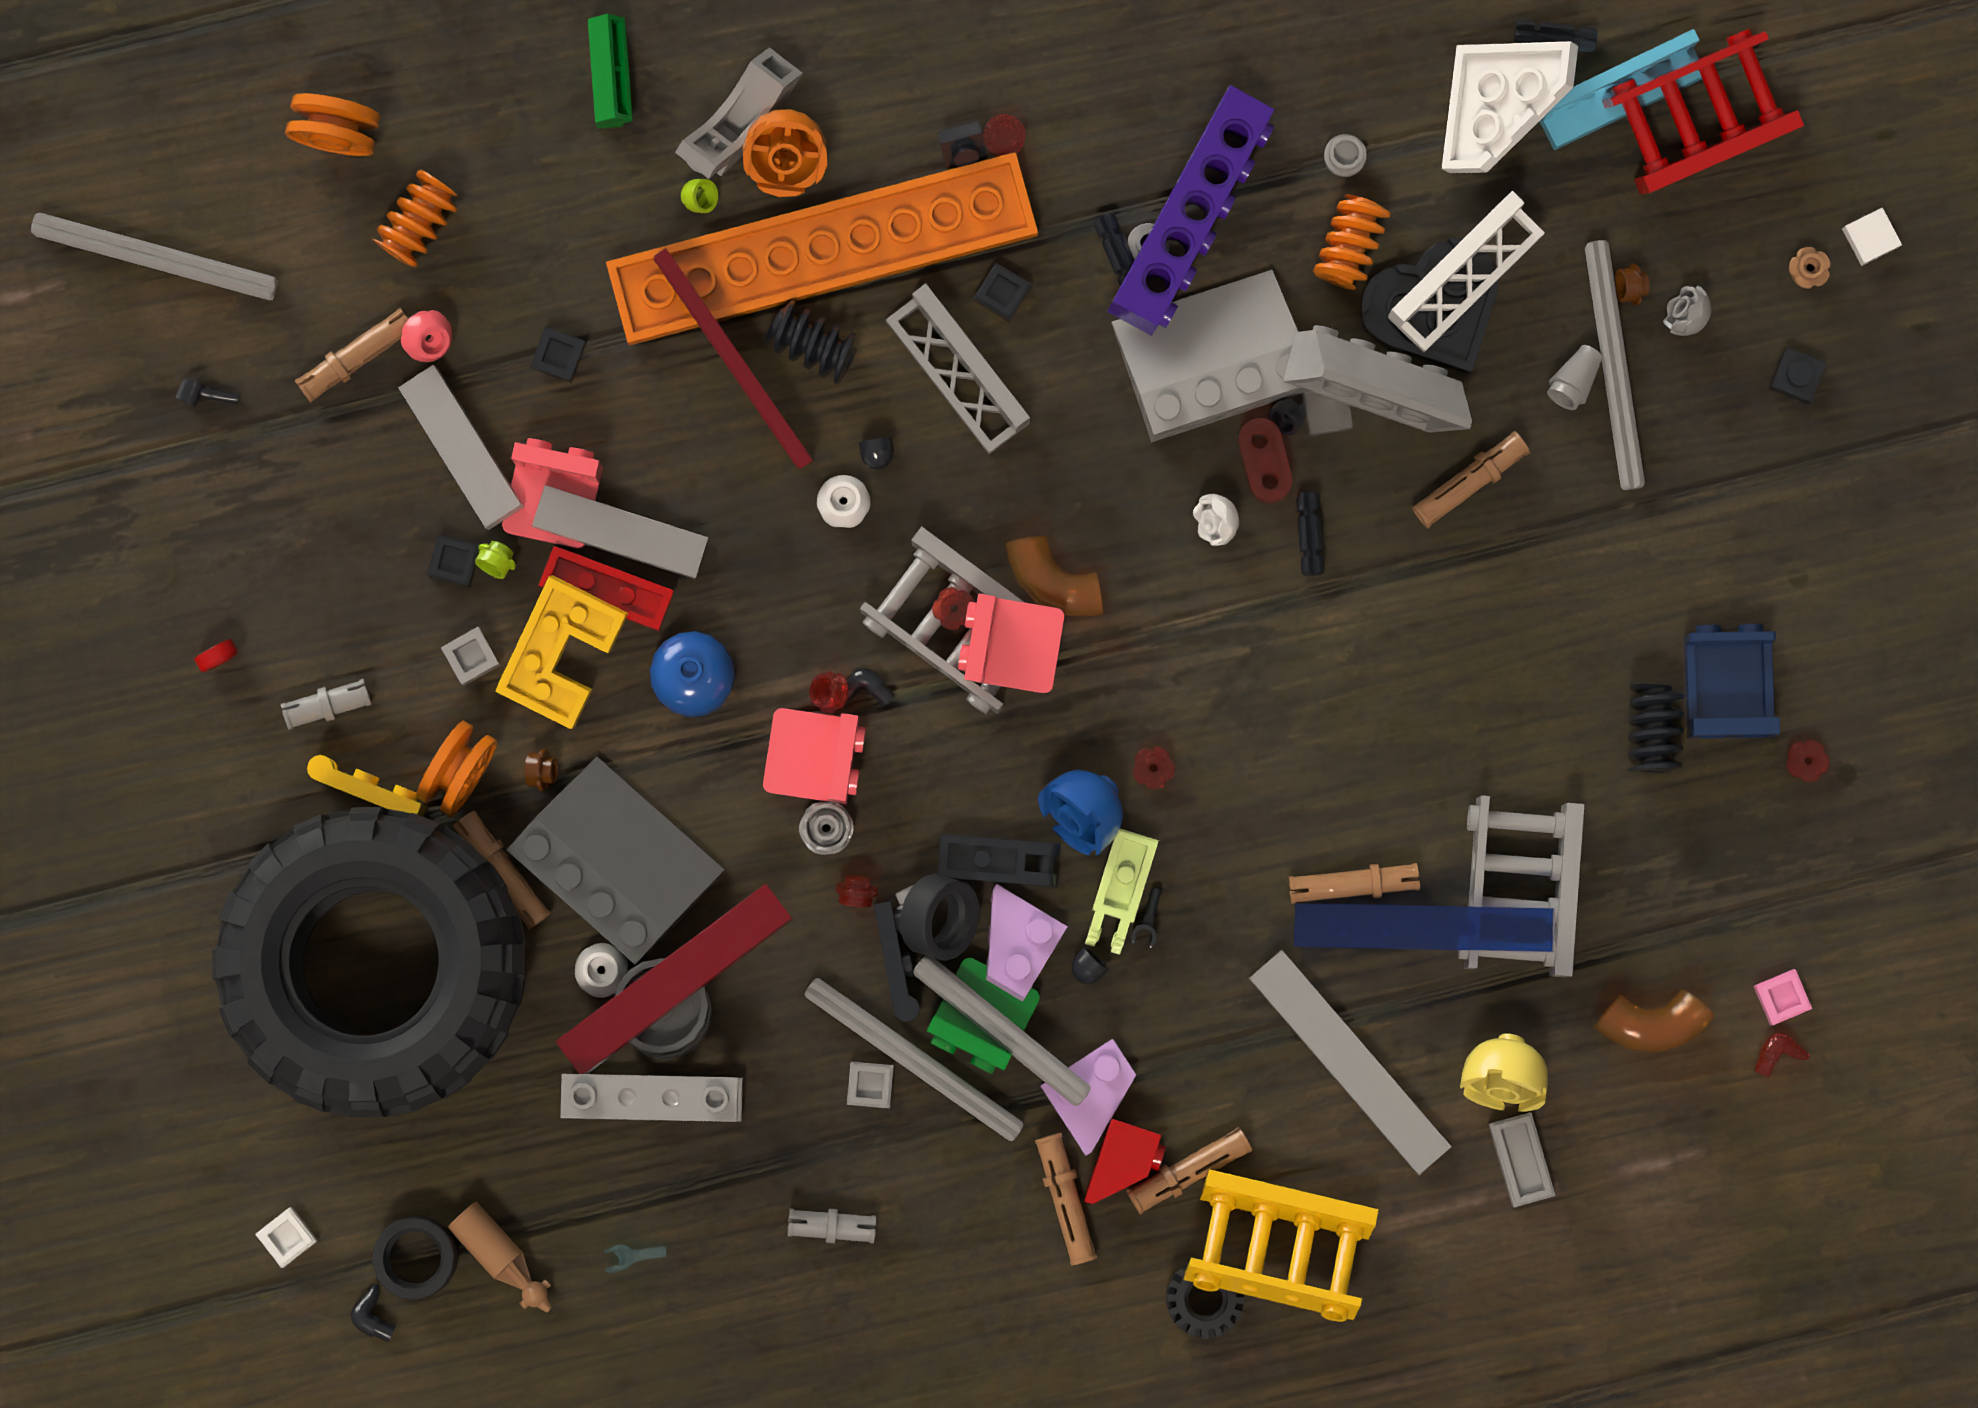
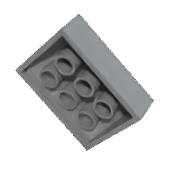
M1273 270L1172 302L1178 305V308L1167 328L1158 325L1152 336L1121 319L1111 322L1151 442L1280 401L1283 398H1290L1308 392V390L1283 382L1294 337L1298 330Z

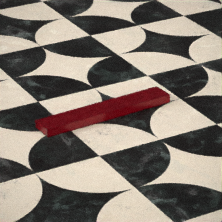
M667 248L654 255L653 260L795 466L801 469L813 461Z
M764 884L555 1042L579 1074L590 1073L793 920L767 884Z

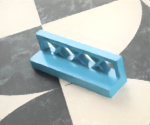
M1692 29L1574 86L1539 121L1554 151L1626 116L1622 104L1604 108L1602 101L1613 96L1612 87L1631 79H1635L1637 85H1640L1699 59L1694 50L1699 41L1695 30ZM1699 70L1676 79V82L1681 90L1702 80ZM1660 87L1637 96L1642 108L1664 98Z

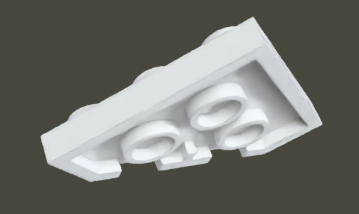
M1572 42L1457 45L1442 169L1448 173L1488 172L1573 89L1578 46Z

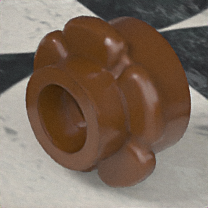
M1630 264V267L1616 271L1614 281L1617 300L1621 303L1631 302L1633 306L1639 305L1642 297L1647 296L1649 292L1647 273L1641 271L1637 264Z
M541 749L539 753L530 752L527 755L524 768L527 786L537 787L539 791H544L549 787L550 783L557 781L559 772L557 759L552 758L547 749Z

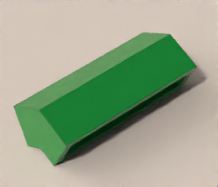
M607 13L588 19L594 112L597 129L624 127V123L633 121L625 17Z

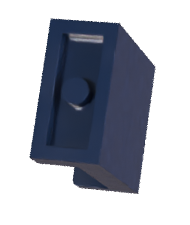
M1762 624L1739 625L1738 632H1721V625L1695 626L1696 633H1690L1684 637L1687 739L1772 738L1779 735L1780 717H1775L1772 656V643L1776 641V632H1764V625Z

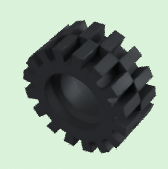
M1185 1263L1177 1272H1174L1169 1285H1167L1166 1306L1170 1317L1180 1329L1193 1337L1196 1336L1204 1339L1219 1337L1226 1331L1231 1330L1237 1320L1241 1318L1245 1296L1241 1293L1220 1289L1222 1303L1215 1313L1206 1316L1195 1313L1188 1302L1189 1292L1194 1285L1193 1282L1184 1280L1185 1271L1189 1264Z

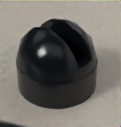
M1283 398L1268 413V419L1272 427L1284 435L1295 434L1306 418L1304 405L1302 403L1298 405L1294 402V398Z
M879 438L859 442L860 456L865 465L872 469H882L889 465L894 455L892 438Z
M1084 947L1073 959L1072 974L1082 984L1098 982L1109 971L1106 964L1087 947Z

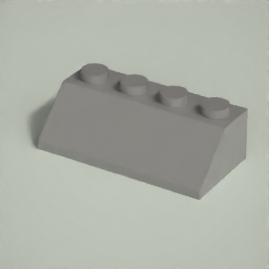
M1315 325L1313 330L1296 332L1283 382L1428 433L1470 429L1472 419L1463 384L1461 381L1447 377L1448 371L1434 365H1423V368L1411 364L1412 358L1405 354L1387 352L1385 355L1374 351L1375 344L1361 339H1350L1349 342L1337 338L1339 332L1325 326Z

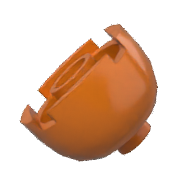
M791 109L771 111L760 116L749 128L743 144L744 170L757 183V187L765 193L778 197L798 196L805 193V188L810 187L815 181L817 184L824 175L827 167L825 137L818 124L804 113Z

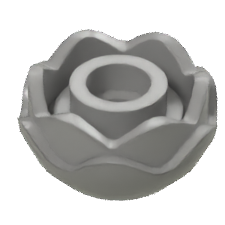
M1685 286L1681 289L1680 296L1668 302V316L1663 322L1671 329L1670 333L1688 336L1696 334L1703 329L1712 312L1711 302L1707 293L1699 286H1696V288Z
M836 802L812 804L805 811L799 824V833L806 846L811 851L822 855L835 854L843 850L848 845L854 830L852 818L846 809ZM825 824L830 825L831 830L829 832L823 831L822 828Z

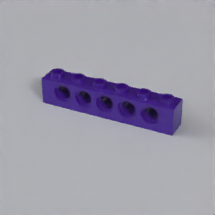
M1229 85L1108 308V313L1150 336L1153 335L1158 325L1167 328L1178 308V305L1171 301L1178 288L1186 292L1192 282L1197 269L1192 267L1191 264L1197 253L1205 256L1213 243L1217 233L1210 229L1217 216L1224 220L1236 200V197L1229 193L1236 180L1244 184L1250 174L1255 161L1250 159L1249 156L1255 145L1263 148L1275 126L1268 121L1275 109ZM1226 133L1236 134L1242 140L1243 147L1232 148L1228 146L1224 141L1223 135ZM1215 169L1219 171L1224 183H1210L1204 175V170ZM1193 204L1200 207L1204 213V219L1197 221L1189 218L1185 212V206ZM1170 240L1179 242L1184 247L1185 255L1181 257L1171 255L1166 250L1165 242ZM1151 276L1160 278L1165 284L1166 291L1162 293L1152 292L1146 285V278Z

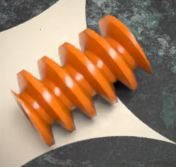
M418 170L416 173L418 180L423 186L408 184L406 187L413 200L400 197L396 201L403 214L390 211L386 215L393 228L384 225L377 227V232L383 239V242L372 239L394 258L412 267L418 266L417 261L411 254L413 250L425 254L428 252L421 239L423 237L434 240L438 238L431 225L433 223L443 226L448 224L441 211L445 209L456 213L458 210L451 200L453 195H457L445 184L423 170Z
M1347 194L1344 195V198L1347 200L1340 201L1336 208L1341 216L1333 217L1330 224L1336 232L1327 233L1325 242L1330 247L1323 248L1320 251L1319 257L1324 263L1316 264L1313 272L1315 276L1330 284L1348 290H1356L1357 288L1352 284L1353 281H1366L1368 277L1358 269L1359 265H1372L1374 261L1364 253L1365 249L1377 250L1379 244L1370 238L1371 233L1383 234L1385 228L1376 222V218H1389L1391 213L1372 200Z

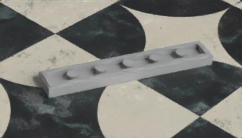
M1282 950L1249 977V980L1417 1175H1420L1451 1148V1145Z

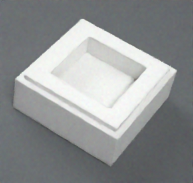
M1883 208L1842 228L1861 266L1902 245Z
M289 1207L256 1233V1236L281 1268H285L318 1242L317 1238L293 1207Z

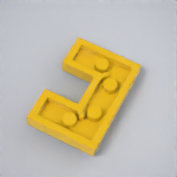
M553 575L549 576L495 692L569 729H573L593 689L555 671L570 636L572 635L609 653L629 613Z

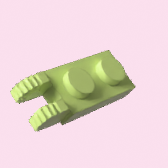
M1124 829L1119 830V833L1113 840L1092 911H1095L1085 944L1094 947L1095 943L1098 942L1102 931L1101 924L1104 914L1120 919L1117 932L1114 933L1111 941V952L1120 955L1130 922H1134L1159 840Z

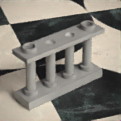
M921 526L911 540L912 546L917 549L913 554L916 559L877 610L864 602L860 611L866 618L862 623L881 638L886 633L890 634L967 691L969 695L966 697V701L984 714L991 709L998 714L1003 708V703L997 700L994 695L1001 686L984 683L979 686L975 682L964 680L965 675L958 670L962 644L970 645L972 628L968 630L946 661L925 645L963 594L969 595L973 590L977 594L991 595L1000 599L1018 602L1023 601ZM939 565L951 574L948 579L950 584L914 633L910 635L893 623L891 619L930 568L934 570Z
M1490 796L1476 798V805H1469L1467 814V830L1474 831L1467 931L1466 934H1459L1458 959H1464V969L1471 970L1477 969L1478 956L1543 962L1544 966L1550 967L1549 976L1571 977L1573 972L1584 804L1566 803L1561 806V812H1555L1554 816L1489 811ZM1488 828L1552 833L1553 838H1559L1558 855H1551V859L1486 854ZM1484 871L1549 876L1551 881H1556L1555 898H1548V902L1485 897L1483 896ZM1481 913L1546 919L1547 923L1553 924L1552 941L1546 940L1543 945L1480 939Z
M562 1074L560 1118L742 1121L743 1078Z

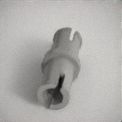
M361 679L358 682L328 691L326 687L317 689L318 694L288 703H281V708L287 728L290 730L293 727L323 718L328 722L334 720L336 714L372 704L365 681Z
M789 1209L788 1237L826 1238V1243L834 1244L835 1239L874 1243L875 1215L838 1214V1209H828V1213Z

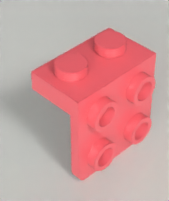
M528 438L526 444L515 442L511 459L516 466L511 486L524 507L503 521L502 527L504 531L511 535L580 549L584 547L585 544L531 526L545 485L596 501L603 471L600 461L593 459V452L570 447L567 454L551 450L553 444L538 439Z
M978 593L977 603L969 602L965 627L972 628L970 645L962 644L958 663V670L965 671L964 680L1039 693L1050 692L1053 688L1064 623L1063 611L1059 608L1000 599L996 596Z
M785 708L777 709L773 715L763 787L765 791L771 794L847 805L848 794L856 795L860 770L852 769L855 752H863L866 727L859 726V716L841 713V717Z

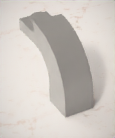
M769 47L750 61L736 87L722 106L705 124L683 139L675 153L683 158L694 171L702 173L708 179L716 173L722 176L743 156V144L750 126L760 116L774 110H780L797 84L802 72Z

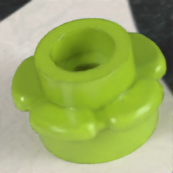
M491 541L490 544L479 545V554L475 559V563L485 573L498 579H504L509 569L514 570L516 568L514 560L511 559L513 552L504 544Z

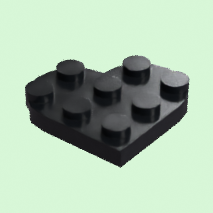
M1453 237L1447 241L1438 242L1426 250L1417 266L1398 264L1395 267L1382 270L1378 275L1371 278L1362 294L1360 314L1364 331L1371 335L1375 341L1387 348L1470 375L1498 293L1499 279L1424 353L1388 318L1391 310L1464 239ZM1477 252L1472 257V275H1490L1496 270L1495 263L1487 252ZM1466 264L1456 274L1466 275ZM1448 281L1442 287V304H1461L1466 299V281ZM1472 282V292L1482 282ZM1436 294L1426 304H1436ZM1418 311L1407 322L1426 339L1436 329V311ZM1442 311V322L1453 311Z

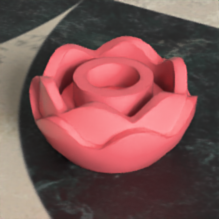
M435 310L416 313L408 319L402 329L401 345L411 358L420 362H432L440 359L448 352L453 341V329L450 322L444 315ZM431 335V338L426 340V336Z

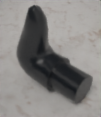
M859 668L850 675L837 701L839 703L848 702L860 690L865 689L870 696L872 695L884 707L895 695L876 672L868 668Z
M375 1284L354 1305L351 1311V1321L364 1334L389 1342L396 1326L380 1320L381 1317L372 1314L380 1294L379 1286Z

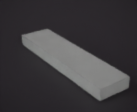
M434 364L398 387L486 529L490 530L524 507L441 372Z
M546 485L543 488L531 526L692 579L696 578L708 537Z

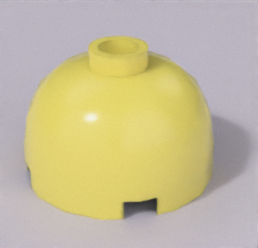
M1502 1034L1499 1038L1487 1040L1479 1044L1469 1054L1463 1068L1460 1089L1464 1087L1463 1095L1482 1106L1504 1111L1505 1105L1503 1102L1519 1104L1518 1112L1539 1109L1545 1104L1548 1088V1069L1543 1057L1532 1046L1524 1043L1525 1040L1522 1037L1514 1034Z

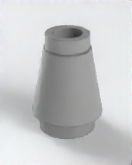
M1581 345L1579 350L1549 380L1550 388L1547 394L1551 400L1568 410H1576L1579 404H1585L1599 369V364L1603 360L1602 355L1588 345Z

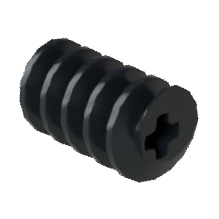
M791 300L783 309H780L774 318L762 345H767L775 338L773 350L776 353L780 354L790 346L788 358L791 361H797L805 354L804 367L806 369H812L820 362L819 375L824 378L835 370L834 383L836 385L840 384L857 352V348L854 347L856 333L851 332L844 340L839 339L841 328L839 324H836L829 332L824 331L825 317L821 316L814 324L809 323L811 310L806 308L797 317L794 315L796 302Z
M1644 683L1630 685V690L1642 696L1629 701L1631 708L1641 711L1640 714L1629 718V724L1641 730L1629 734L1628 740L1641 747L1628 752V758L1640 763V765L1629 768L1628 771L1668 773L1683 767V762L1671 758L1672 753L1683 750V745L1671 741V737L1684 733V728L1671 724L1672 719L1684 716V711L1672 707V702L1684 699L1685 694L1672 690V686L1665 684Z

